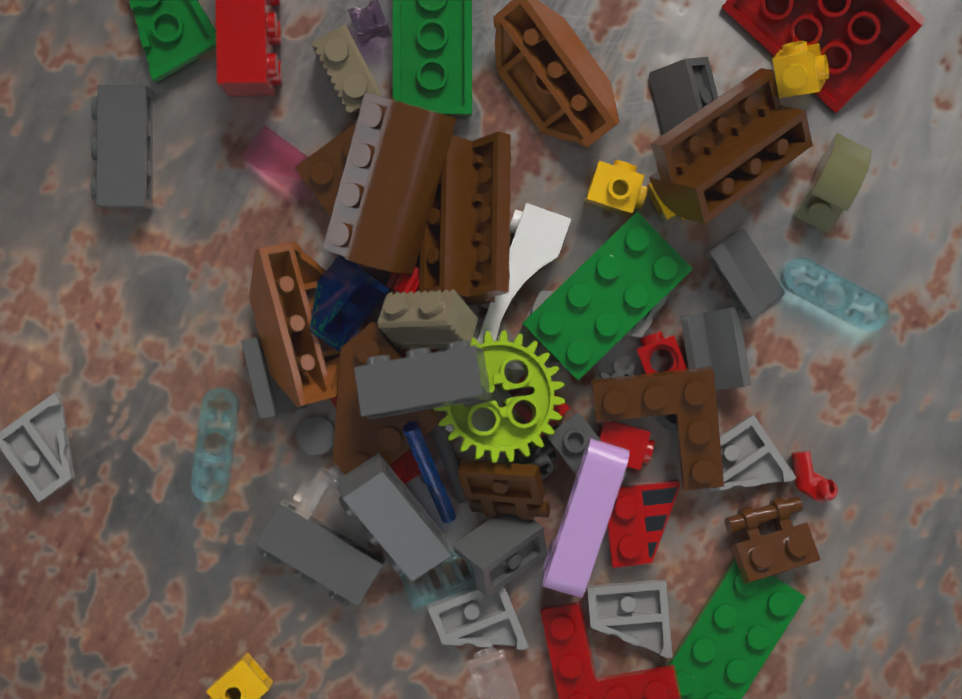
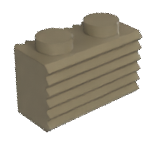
M346 25L313 41L312 48L348 118H358L365 92L383 97Z
M440 289L437 292L431 290L429 293L426 290L420 293L418 290L416 293L410 291L408 294L405 291L403 293L396 292L395 294L390 292L386 295L378 319V328H382V333H386V337H390V341L394 342V346L397 345L398 350L418 348L446 349V344L465 340L471 342L478 318L454 289L450 292L447 289L443 292Z

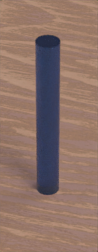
M408 422L402 427L404 435L442 522L450 523L456 519L454 508L417 422Z

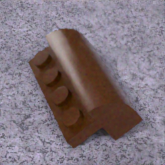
M760 68L651 143L658 169L656 173L649 177L654 191L664 205L679 217L701 224L708 223L813 146L806 110L781 106L774 71Z
M365 92L322 249L344 256L346 260L362 265L413 275L457 118Z
M498 131L474 141L452 135L420 247V293L425 290L428 293L431 290L437 292L439 289L441 292L446 289L450 292L454 289L467 305L495 302V296L509 293L510 134Z

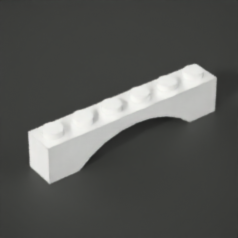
M526 203L523 212L515 209L510 223V233L515 235L509 249V293L495 296V302L481 304V307L488 310L483 324L477 322L473 337L479 344L483 343L485 331H489L493 341H496L500 323L507 307L523 283L540 268L559 256L571 222L570 218ZM495 386V391L490 394L491 399L463 403V405L472 406L496 401L498 407H502V401L497 386ZM484 409L476 410L472 415L473 426L481 432L489 431L493 425L492 415ZM448 425L445 430L452 432L453 428L451 425Z

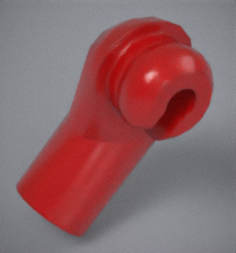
M811 451L791 453L797 489L816 502L824 503L835 499L838 493L837 484L833 480H827L814 472Z

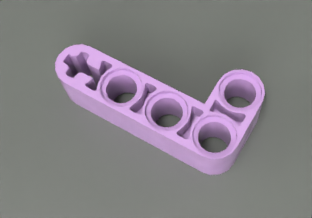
M589 438L556 539L551 541L542 572L543 587L579 598L583 597L627 467L630 450Z

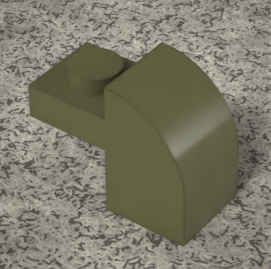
M836 133L817 163L815 177L796 206L794 216L829 233L844 210L848 211L858 194L869 169L872 150Z

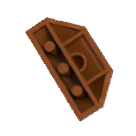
M512 0L493 16L494 28H496V70L542 134L589 147L620 123L610 80L563 16L539 0Z
M293 241L255 250L249 299L269 374L292 402L299 407L336 397L341 347L349 339L342 313H340L335 345L311 330L318 286H322L336 297L337 294L332 276L314 259L301 251L302 248ZM319 288L312 329L334 342L340 305L338 299L322 288ZM322 294L326 295V301L321 299ZM332 300L338 303L337 310L331 307ZM320 307L323 308L324 315L319 313ZM330 314L335 316L334 323L329 321ZM317 321H320V322H321V324H322V328H321V329L317 328V326H316V322H317ZM327 328L333 330L332 337L327 335Z

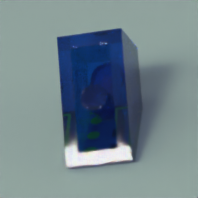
M338 255L317 282L309 331L340 352L341 347L348 342L389 291V288L362 264L346 260L344 256Z

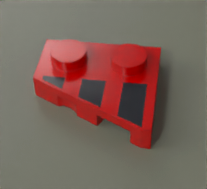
M679 480L620 486L607 524L612 568L652 564L680 489Z

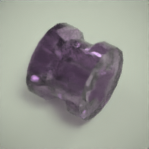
M378 0L369 1L368 6L361 9L357 7L347 9L361 47L369 45L371 39L376 37L385 39L391 36Z

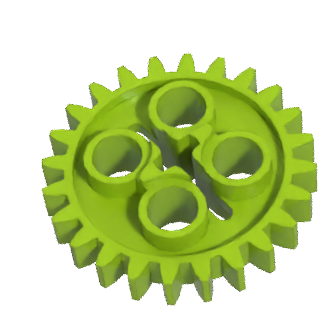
M502 330L498 341H493L490 332L485 331L483 343L479 344L473 337L471 346L476 345L484 350L490 394L495 391V386H499L500 392H510L532 387L534 389L532 395L508 398L503 401L502 407H498L496 401H490L472 406L457 404L433 409L434 411L446 413V417L438 425L439 427L452 426L453 430L447 438L448 441L460 436L463 441L459 451L464 452L472 445L475 447L474 457L477 460L481 458L485 451H489L491 463L497 462L500 452H504L507 461L512 462L514 461V449H518L524 457L530 455L528 443L531 442L534 446L542 448L544 444L539 434L543 433L552 436L555 433L548 424L549 420L559 421L562 419L559 413L553 411V407L565 403V399L554 396V391L563 387L564 382H552L551 376L559 370V367L546 368L544 363L550 356L549 352L539 357L534 354L538 342L534 341L527 348L523 347V334L519 333L513 342H508L507 332ZM518 363L523 367L525 378L522 383L513 384L506 379L504 374L506 364ZM524 402L531 407L532 418L528 424H520L513 418L512 408L515 403ZM484 409L492 415L493 425L489 431L481 432L473 426L472 415L476 410Z

